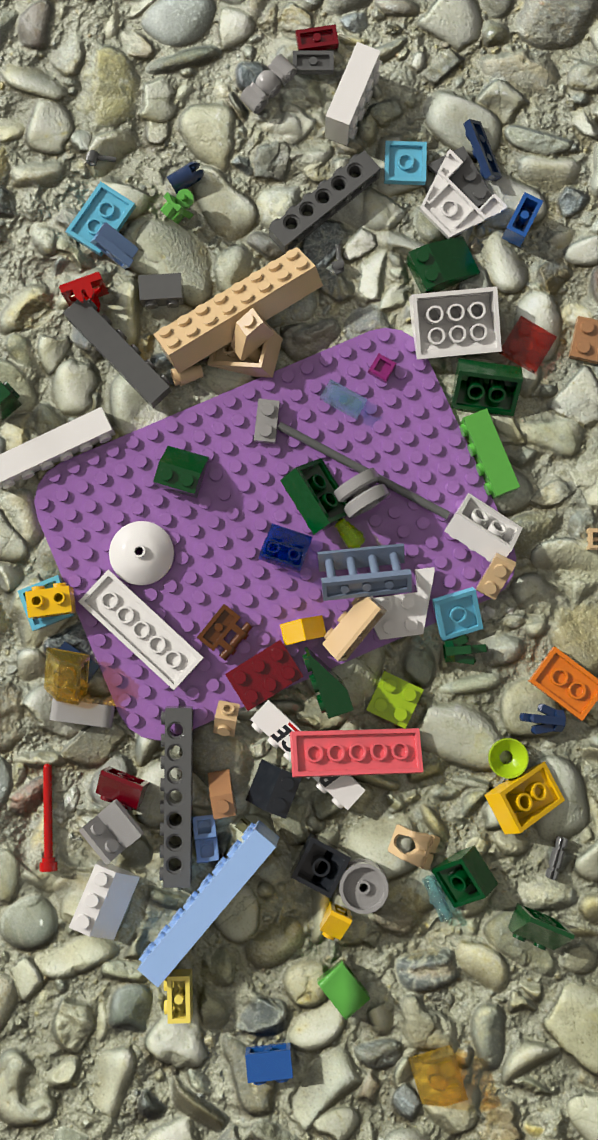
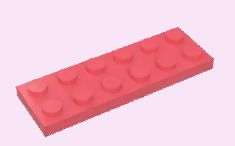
M419 728L290 732L292 778L418 774L424 772Z

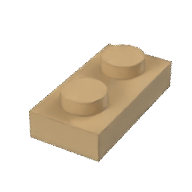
M496 553L478 583L476 591L495 600L514 570L516 562Z

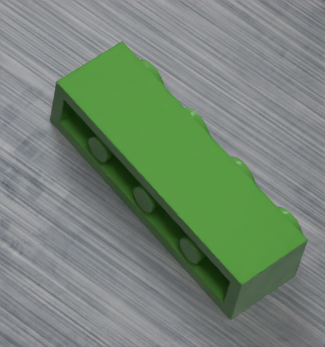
M486 408L463 417L460 422L461 425H459L460 432L468 440V451L476 459V470L479 476L484 478V489L487 495H491L492 499H496L516 491L520 485L488 409Z

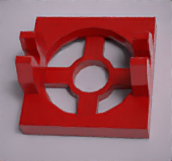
M95 272L59 285L60 292L69 306L76 300L84 303V299L86 301L90 299L98 307L96 310L98 313L101 309L99 297L109 294L100 272Z

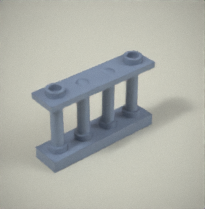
M404 543L317 552L319 572L326 571L327 577L321 578L323 601L412 592L411 569L402 570L400 565L405 563ZM392 565L393 571L380 572L379 566ZM370 567L371 573L358 574L357 568ZM348 569L349 575L336 576L335 570Z

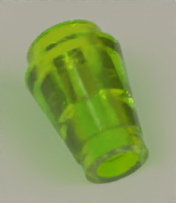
M344 518L335 524L334 527L347 548H359L364 543V533Z

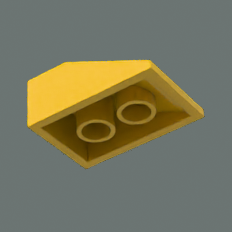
M545 761L529 768L520 776L499 784L485 794L504 834L522 833L565 801Z

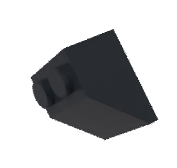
M261 759L246 801L264 811L286 819L302 777L292 778L291 770Z
M310 832L290 871V875L296 881L331 898L351 857L330 842Z

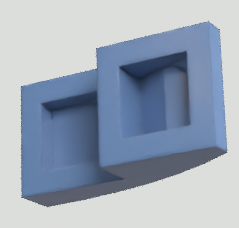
M213 815L193 817L197 863L220 861L216 821Z

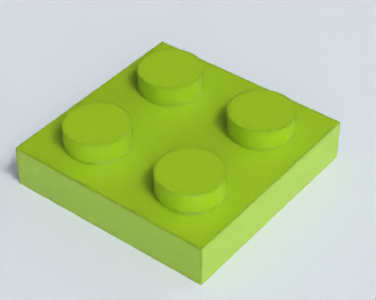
M384 671L366 710L406 729L424 689Z

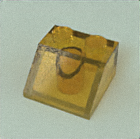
M48 647L46 649L44 689L56 701L79 705L87 695L90 655Z
M451 1045L409 1057L422 1104L449 1106L468 1100Z

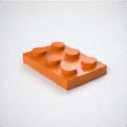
M552 647L528 680L529 683L580 721L584 720L598 700V678L556 647Z

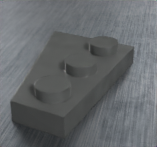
M462 146L453 152L463 161V165L449 179L480 208L492 194L466 149ZM445 156L427 164V169L437 175Z

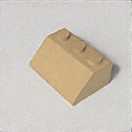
M372 597L355 598L351 603L353 607L350 611H345L338 618L339 624L336 628H331L325 634L324 639L326 640L323 642V645L337 661H346L387 612Z

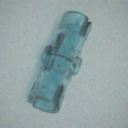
M435 874L424 877L422 882L430 897L429 902L436 909L440 922L451 919L453 914L446 902L445 892H442L438 885Z

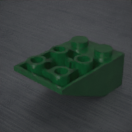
M305 647L306 654L302 655L307 671H312L313 673L309 675L314 692H319L316 698L321 712H326L328 719L353 711L354 708L343 680L308 647Z

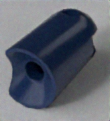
M196 161L190 162L167 176L176 195L180 190L189 188L203 178L204 170H197L200 167V163Z

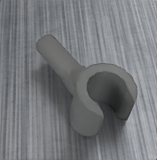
M90 150L86 156V163L90 166H96L98 160L116 162V157L103 156L95 150Z
M340 244L335 245L337 261L331 262L334 274L344 271Z

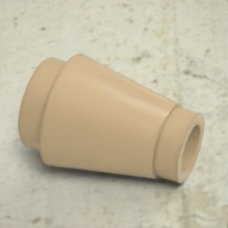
M192 365L179 374L175 368L171 369L173 383L175 386L180 385L181 387L202 378L203 371L201 365Z

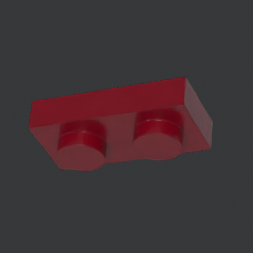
M336 24L295 30L298 51H323L339 48Z

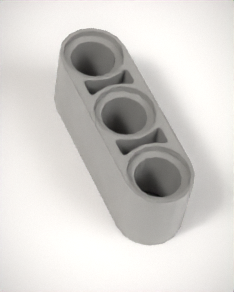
M53 698L49 720L112 728L115 706Z

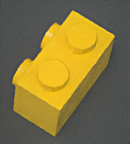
M66 583L53 584V588L45 589V586L31 587L32 591L25 592L28 618L37 619L76 613L74 589L71 586H67Z

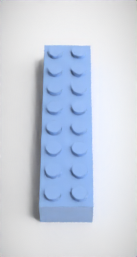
M260 820L256 824L251 823L241 837L243 840L240 842L237 839L227 853L228 858L226 859L223 856L212 871L213 876L209 873L197 889L199 892L194 891L189 896L183 906L184 910L181 907L178 909L169 924L163 927L154 942L152 941L139 958L141 964L137 970L156 987L162 984L276 848L280 837Z

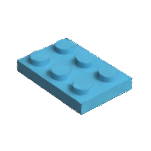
M100 181L65 232L77 242L102 256L104 253L94 246L91 240L105 222L119 232L136 208V205Z

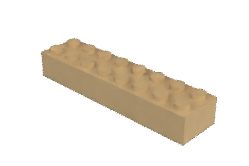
M296 247L280 258L269 262L268 265L260 270L251 273L250 276L242 281L233 284L232 287L222 293L216 294L214 298L204 304L198 305L189 313L180 316L171 324L162 327L154 333V336L162 351L179 374L232 342L236 322L252 308L266 321L319 289L323 284L316 266Z

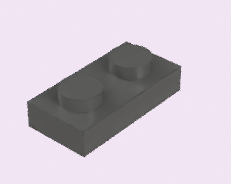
M293 51V66L297 69L295 75H333L334 51Z

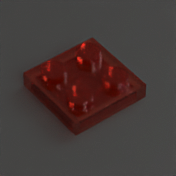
M520 316L501 347L502 351L498 353L535 374L557 337Z

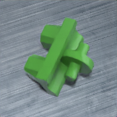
M182 189L177 193L176 197L168 192L163 196L167 202L160 210L168 219H172L175 223L179 224L184 217L188 219L193 217L194 214L187 210L194 203V195L191 191Z

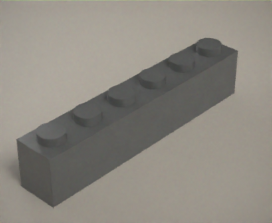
M84 299V303L76 300L63 312L66 319L152 408L156 407L171 392L170 381L163 374L159 376L154 371L156 367L150 360L144 361L141 358V351L134 344L130 346L125 341L127 337L120 329L115 331L112 328L111 320L105 314L101 316L96 311L98 307L92 300L88 299L86 301Z

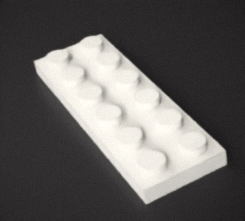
M107 570L78 601L173 690L204 659L199 652L110 570Z

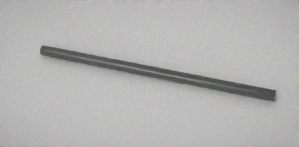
M280 422L277 428L279 431L358 473L369 469L283 422ZM379 474L380 478L377 483L385 484L388 489L444 519L448 518L450 514L448 510Z

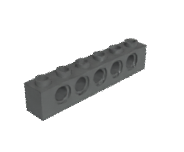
M365 150L359 155L355 154L347 165L336 169L331 178L320 182L315 191L304 195L299 204L289 207L283 217L273 220L269 226V237L286 254L379 179L381 168ZM351 174H358L359 177L354 178ZM341 186V187H343L344 189H343V190H336L335 187ZM326 199L328 202L320 203L319 200ZM304 212H311L312 215H311V216H304L303 213H304ZM293 224L296 228L288 229L287 226Z

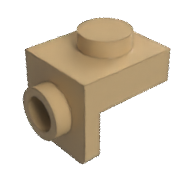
M226 701L218 702L213 733L222 736H235L240 709L239 704Z

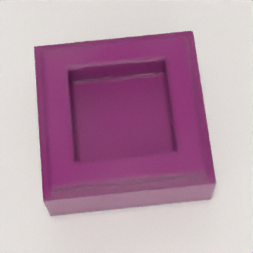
M378 353L368 373L386 383L397 363Z

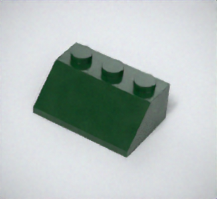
M458 359L451 408L477 412L487 408L488 412L492 414L514 416L523 383L522 367Z
M322 458L295 467L280 480L313 535L330 528L348 517L344 508L349 501L339 502L334 491L339 485Z

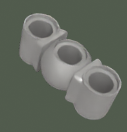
M282 54L277 55L271 64L268 65L269 70L262 71L255 83L252 82L251 85L247 86L240 96L242 102L254 114L260 113L266 104L269 103L268 98L275 97L279 93L281 85L284 87L289 83L297 72V69Z

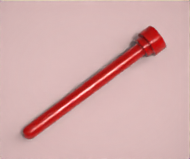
M47 763L43 766L44 857H42V862H39L40 872L58 870V861H55L53 856L52 766Z

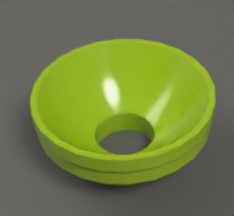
M503 738L491 746L488 753V762L495 774L506 779H512L520 776L526 770L529 756L521 742L512 738ZM503 751H509L512 755V760L507 764H503L500 761V754Z

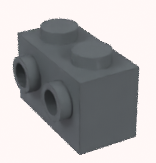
M181 273L138 275L139 300L142 307L156 309L158 306L177 308L179 305H184Z

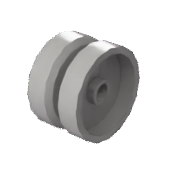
M375 468L359 473L334 491V495L339 502L349 501L344 508L349 519L369 511L390 495L385 484L374 486L380 478Z
M358 858L349 862L338 883L341 899L348 909L359 914H369L377 911L384 905L388 897L389 885L383 870L377 863L369 859ZM362 883H365L367 887L362 889V887L359 886Z

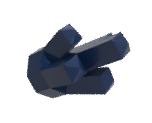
M542 703L538 705L537 711L545 715L520 713L519 715L520 721L543 723L532 725V734L553 731L562 732L566 724L564 710H557Z

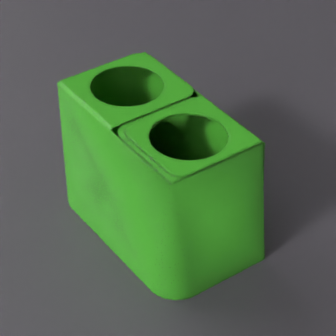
M343 959L317 979L320 988L345 1020L350 1018L370 1000L369 992Z

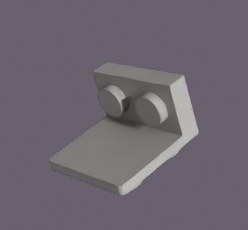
M117 799L78 830L106 865L144 834L139 824L133 820L125 807Z

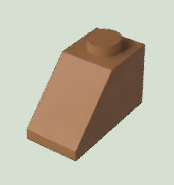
M230 769L208 773L213 818L220 819L235 816L237 808Z

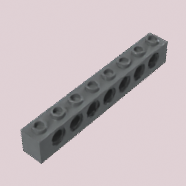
M167 706L165 711L161 712V725H165V734H161V747H165V756H161V769H164V778H161L160 790L164 791V800L160 801V814H164V822L160 823V836H164V845H160V858H164L163 867H160L159 880L163 881V888H190L192 883L193 706ZM175 723L180 724L183 728L182 734H174L171 726ZM179 746L183 754L176 757L171 753V748ZM174 768L180 769L182 777L179 779L173 778L171 770ZM172 791H179L182 794V799L179 801L173 800L171 798ZM178 813L181 815L182 821L174 823L170 815ZM174 835L179 836L182 843L174 845L171 843L170 837ZM178 858L182 865L173 867L170 864V860Z

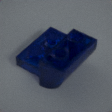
M272 523L258 559L300 573L313 537Z

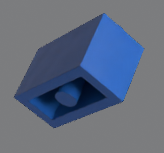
M524 192L502 239L521 247L543 200Z
M290 1042L246 1047L245 1059L248 1083L262 1085L267 1081L273 1080L283 1083L293 1078Z

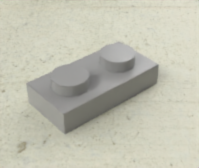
M258 399L254 442L275 444L280 401Z

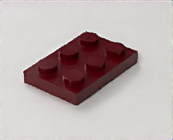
M281 639L225 674L247 711L303 677Z

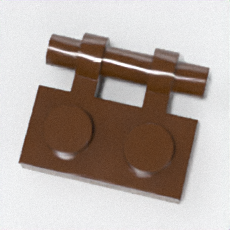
M223 604L196 638L212 651H215L219 645L223 647L224 650L219 656L226 661L230 655H234L241 641L247 639L248 633L253 626L248 622L241 628L236 624L241 617L227 605ZM233 630L237 634L227 643L224 638Z

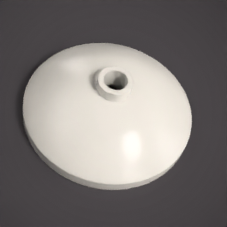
M147 521L132 522L121 528L112 539L109 549L110 563L116 574L130 584H153L162 579L172 566L174 559L172 540L164 529L154 523ZM138 548L143 549V553L141 555L136 554V550Z

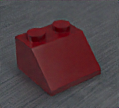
M109 766L100 772L96 794L101 795L100 799L110 803L117 799L125 809L133 811V808L138 809L140 807L149 782Z

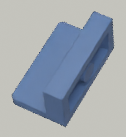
M107 222L103 223L91 240L94 246L123 269L130 267L134 261L132 258L138 251V247Z

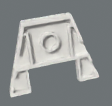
M451 149L447 152L419 209L447 239H451L504 212L508 207L494 193L478 208L449 179L463 165V161Z
M434 567L414 570L417 592L373 598L387 610L374 626L379 640L422 635L424 633L435 572Z

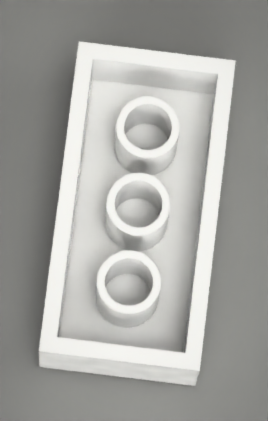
M359 42L356 43L326 114L325 138L348 146L350 139L354 140L358 129L356 125L358 121H362L365 114V103L370 102L373 94V84L377 85L381 73L379 71L382 65L380 50Z

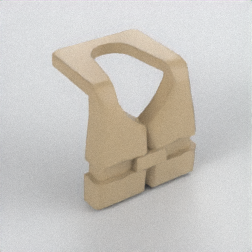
M397 824L388 847V852L401 860L428 871L434 858L433 854L436 853L440 842V837L415 832L403 825ZM400 835L411 837L416 848L409 853H403L396 845L397 838Z

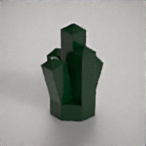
M466 635L453 640L443 641L445 663L457 662L474 665L476 663L475 657L461 654L487 652L488 646L486 644L461 646L469 640V637Z

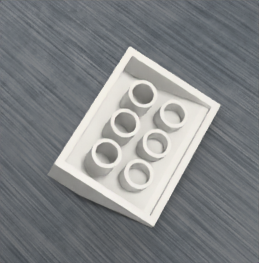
M497 287L412 294L409 297L417 360L502 351Z

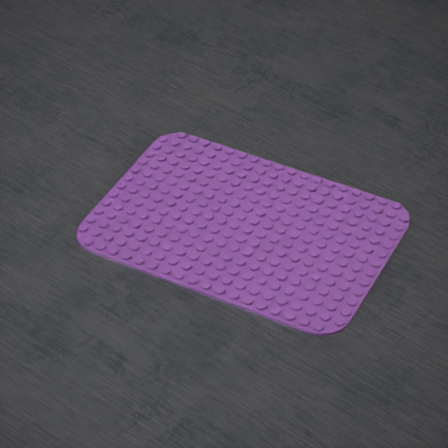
M391 328L368 331L274 371L273 378L260 377L72 457L46 472L37 486L34 500L37 518L64 583L74 589L76 612L98 665H100L101 672L118 713L129 729L143 738L161 740V734H165V725H161V712L165 711L167 706H193V729L215 719L219 701L236 703L240 705V708L245 707L225 674L280 639L284 644L280 624L322 615L326 633L331 628L335 629L339 624L338 618L345 611H350L353 607L351 603L355 598L323 601L321 578L327 577L326 571L319 572L317 552L404 543L405 563L400 564L401 569H411L412 592L407 593L417 592L415 569L435 568L425 627L437 622L432 599L471 587L476 589L491 562L476 551L470 550L459 540L453 539L445 532V529L468 493L494 510L498 511L492 496H488L484 489L485 481L476 470L475 459L468 451V444L460 432L457 420L429 360H417L414 338L402 330ZM378 353L397 363L386 383L368 373ZM258 399L280 401L277 428L280 422H283L369 469L375 468L378 474L450 512L448 518L444 519L388 489L390 495L374 508L352 519L346 517L330 528L313 535L280 480L295 467L320 458L324 461L339 487L359 473L278 429L275 444L254 442ZM167 446L209 457L197 498L156 487L153 483L158 463ZM147 521L154 523L164 529L172 540L174 547L172 566L162 579L153 584H130L116 574L110 563L109 549L112 539L121 528L132 522ZM513 547L507 558L516 562V554ZM138 548L136 550L137 555H141L143 553L142 548ZM392 565L379 566L380 572L393 571ZM370 567L357 568L358 574L371 573ZM515 568L512 571L506 583L504 584L501 591L504 590L510 582L511 578L514 575ZM348 569L335 570L336 576L349 575ZM107 570H110L204 657L175 690L167 685L78 602ZM476 591L478 604L491 599ZM407 593L377 595V596H373V598L384 597V596H392V595H399V594H407ZM223 604L227 605L241 617L236 624L241 628L246 622L253 626L248 633L247 639L241 641L236 648L237 651L234 655H230L226 661L219 656L224 650L223 647L219 645L215 651H212L196 638ZM373 628L346 661H337L323 645V642L326 640L324 637L286 645L287 651L303 675L302 678L288 687L309 679V675L313 674L312 671H307L302 655L306 654L305 647H308L331 669L402 637L379 640ZM231 630L224 640L229 643L237 633ZM175 723L171 726L174 734H182L183 728L180 724Z

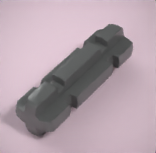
M556 836L554 844L556 846L552 849L548 863L550 867L547 868L545 874L549 879L558 880L560 874L558 870L561 869L565 856L564 849L567 848L569 842L567 838Z

